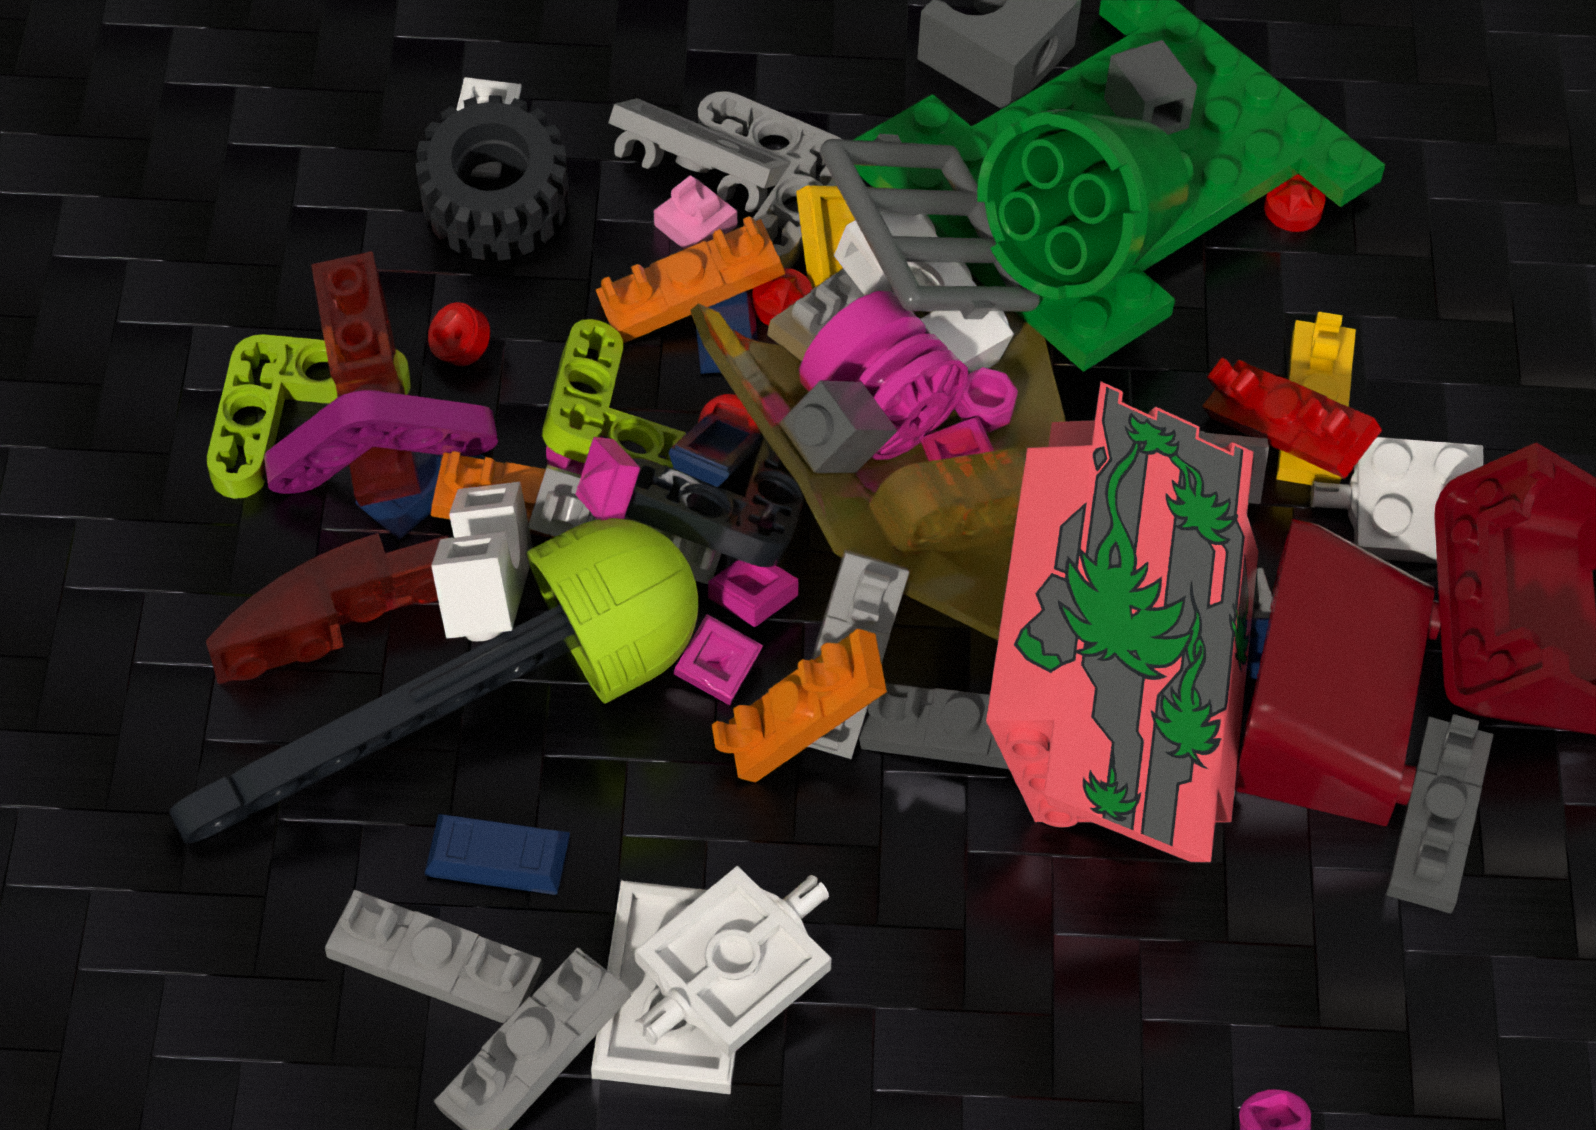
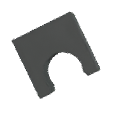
M932 0L921 11L917 59L1003 109L1029 94L1075 46L1081 0H973L972 5L976 10L985 14L981 16L966 15L953 10L944 1Z

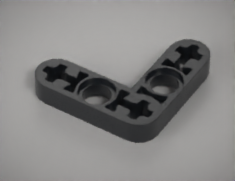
M771 434L764 438L752 464L742 496L653 461L632 458L640 467V471L625 514L626 516L751 565L773 567L781 562L794 535L812 469L787 435ZM780 464L786 467V473L776 470L777 465ZM761 494L772 496L783 504L772 502ZM689 507L703 510L713 518L701 516ZM758 525L769 529L767 536L758 533Z

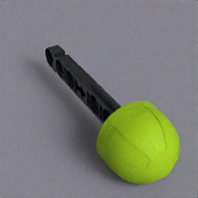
M609 518L603 521L598 519L583 523L526 552L528 562L549 608L548 611L248 764L227 778L225 776L183 798L170 809L169 814L184 843H194L213 836L248 818L249 814L287 798L569 651L572 652L591 687L603 703H607L650 681L667 670L680 657L688 645L695 628L698 614V592L692 570L686 558L670 539L653 528L639 522L618 518Z

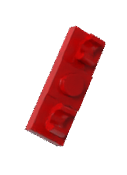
M1221 358L1207 376L1209 383L1215 390L1202 407L1211 419L1251 437L1268 438V445L1344 479L1382 431L1374 417L1241 360H1238L1232 367L1226 359Z

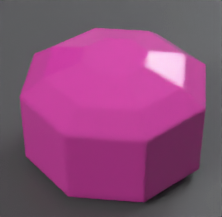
M982 367L968 374V383L960 401L955 406V410L963 422L978 416L984 430L991 432L1010 424L1018 390L1006 373Z

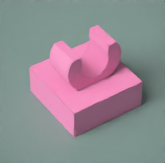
M690 175L672 189L670 199L654 210V226L680 247L687 249L703 241L713 240L714 231L720 228L724 234H727L737 227V210L698 179Z

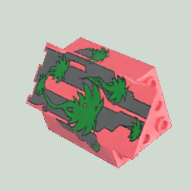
M1100 381L1095 420L1052 422L1049 446L1027 448L986 722L1035 822H1043L1054 827H1070L1077 822H1093L1189 862H1211L1215 822H1231L1259 553L1247 517L1254 452L1234 442L1222 448L1199 438V426L1158 407L1153 408L1146 414L1122 403L1123 391Z

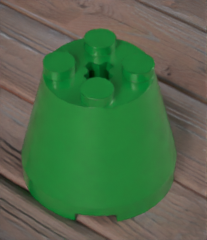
M1066 109L1048 110L1028 116L1019 122L1009 125L996 137L989 147L980 169L977 202H985L988 224L996 242V245L990 249L1002 268L1016 282L1040 296L1060 300L1065 297L1076 298L1100 292L1118 282L1179 220L1186 206L1189 182L1194 173L1193 164L1190 157L1178 149L1167 133L1147 121Z

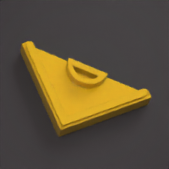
M807 185L796 191L807 278L812 285V289L843 269L834 257L846 225L855 221L837 186Z

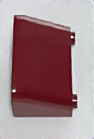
M1536 442L1456 477L1444 487L1436 501L1434 520L1444 687L1448 699L1454 705L1478 716L1596 735V606L1592 571L1596 569V477Z
M1296 519L1291 520L1274 580L1267 632L1253 699L1246 721L1244 744L1237 761L1235 791L1387 827L1395 804H1408L1415 778L1416 767L1406 765L1405 759L1427 638L1436 640L1441 625L1439 601L1434 600V587L1318 524Z

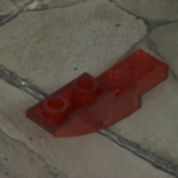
M373 252L312 264L329 369L336 385L337 397L363 390L405 395L390 320ZM372 447L349 464L355 498L360 507L421 493L413 451Z
M376 533L319 555L280 576L254 594L227 617L206 640L218 684L231 680H250L260 676L268 669L295 661L309 662L325 656L329 651L344 647L339 625L352 621H371L386 611L413 603L426 604L437 601L438 596L431 565L440 539H446L448 536L385 553L379 534Z

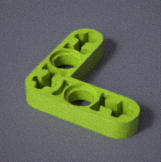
M588 319L575 323L562 353L543 426V439L547 446L559 455L585 463L593 437H600L602 435L609 439H614L631 458L650 460L674 469L669 451L686 434L685 432L609 408L623 351V339L620 333L611 325L598 320ZM588 348L597 351L596 361L586 358ZM570 382L584 383L596 390L597 394L583 393L575 389ZM619 441L634 442L642 446L647 453L639 454L629 451ZM660 455L666 456V459L660 458Z
M265 334L253 335L243 339L236 345L231 355L207 454V466L214 488L223 496L235 499L253 495L263 487L267 479L264 455L275 445L285 399L330 404L342 395L363 390L408 395L411 385L408 362L405 356L396 348L383 345ZM260 360H269L271 363H265L262 368L260 377L262 386L254 385L251 368H257ZM318 362H328L338 367L335 375L322 381L312 380L305 375L306 370ZM350 367H357V371H353L354 381H350ZM380 371L391 372L390 375L385 377L384 383L373 382L374 379L379 377ZM246 406H257L266 411L264 418L253 425L244 426L232 420L234 414ZM237 445L243 446L247 464L241 465L238 473H228L227 469L233 468L236 464L238 456Z

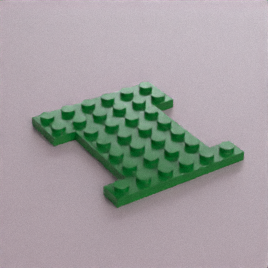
M1101 0L1099 15L1126 35V37L972 127L932 94L854 139L874 141L879 134L898 135L902 143L954 146L961 154L978 185L980 169L989 147L996 137L1009 125L1019 122L1028 116L1054 109L1116 116L1104 99L1111 55L1160 40L1165 42L1197 85L1189 128L1168 135L1177 145L1178 149L1190 157L1193 164L1194 173L1189 182L1188 198L1181 217L1112 286L1100 292L1076 298L1065 297L1056 300L1040 296V302L1036 309L1028 312L1015 311L1083 372L1172 315L1175 298L1143 271L1297 174H1300L1341 207L1379 183L1385 168L1383 162L1176 0ZM854 165L859 175L873 188L953 191L941 169ZM926 214L932 221L938 237L979 238L967 216ZM965 263L970 273L985 286L1006 287L994 263Z

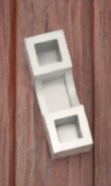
M880 213L892 236L938 237L932 221L926 214ZM856 220L846 225L834 257L864 296L876 291H893ZM907 262L920 286H976L965 263ZM930 311V314L920 319L926 325V334H935L948 347V350H951L968 367V374L982 367L990 368L997 364L1014 335L1009 328L1008 320L1003 311H990L983 319H964L960 311Z
M521 482L458 489L449 513L454 538L440 539L431 567L446 639L466 636L471 641H487L513 629L530 567L526 552L533 548L530 529H528Z

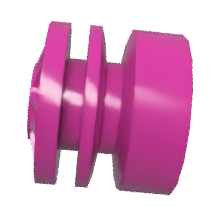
M876 291L865 295L839 311L818 332L806 350L799 368L800 383L808 391L820 380L862 382L897 429V432L872 456L875 460L892 459L908 452L921 443V437L932 434L948 418L958 404L968 383V367L951 350H948V347L935 334H926V325L912 311L904 309L892 291Z

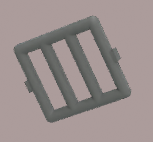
M879 134L874 141L829 139L822 144L820 155L904 309L908 311H960L964 319H983L990 311L1028 312L1037 308L1040 296L1016 282L1002 268L990 248L996 245V242L988 224L985 202H977L978 185L957 148L951 145L902 143L898 135ZM854 165L941 169L953 191L866 187ZM880 213L967 216L979 238L892 236ZM907 262L994 263L1006 287L920 286Z

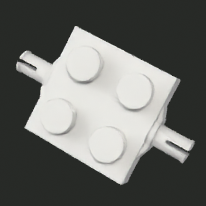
M1377 437L1354 466V474L1349 485L1312 482L1310 507L1347 509L1348 517L1354 528V544L1383 560L1437 564L1434 520L1436 501L1440 492L1450 481L1483 466V445Z
M736 866L635 950V962L660 987L664 999L640 1019L635 1020V1026L643 1037L646 1035V1040L654 1045L657 1043V1040L684 1019L688 1023L699 1027L728 1057L831 970L832 958L808 936L801 920L821 902L829 898V893L823 883L820 882L818 884V878L809 875L803 883L785 898L781 899L777 895L761 889Z

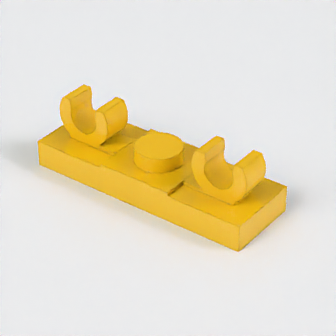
M1324 312L1317 313L1315 323L1296 320L1292 332L1287 379L1349 407L1356 329L1340 327L1343 315ZM1279 450L1276 480L1312 485L1313 481L1340 483L1341 477Z

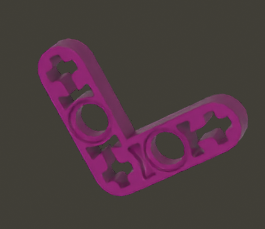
M363 390L351 392L332 401L265 453L264 461L268 488L273 492L286 494L314 489L372 447L443 455V452L451 453L456 451L460 452L461 456H474L493 449L498 443L493 411L489 407L382 391Z

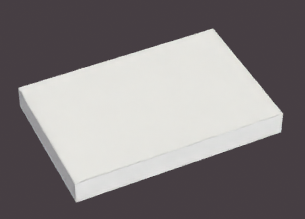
M621 880L607 971L627 986L631 997L597 1033L591 1067L592 1079L731 1094L736 1051L728 1057L699 1027L688 1023L684 1019L657 1040V1043L654 1045L646 1040V1035L643 1037L634 1023L635 1020L640 1019L664 999L660 987L635 962V950L707 890Z

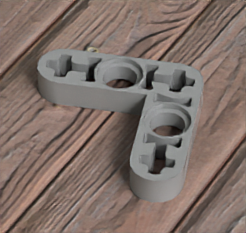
M727 91L710 94L700 102L698 107V124L791 162L753 218L755 221L762 220L772 242L778 235V227L783 229L781 245L774 244L773 246L783 268H791L803 253L804 248L799 213L785 208L783 203L787 199L797 196L796 191L807 185L837 186L826 166L820 174V182L815 179L816 164L821 166L825 164L820 155L822 144L829 139L841 138L738 94ZM768 135H780L788 139L790 144L780 150H770L763 147L759 141Z

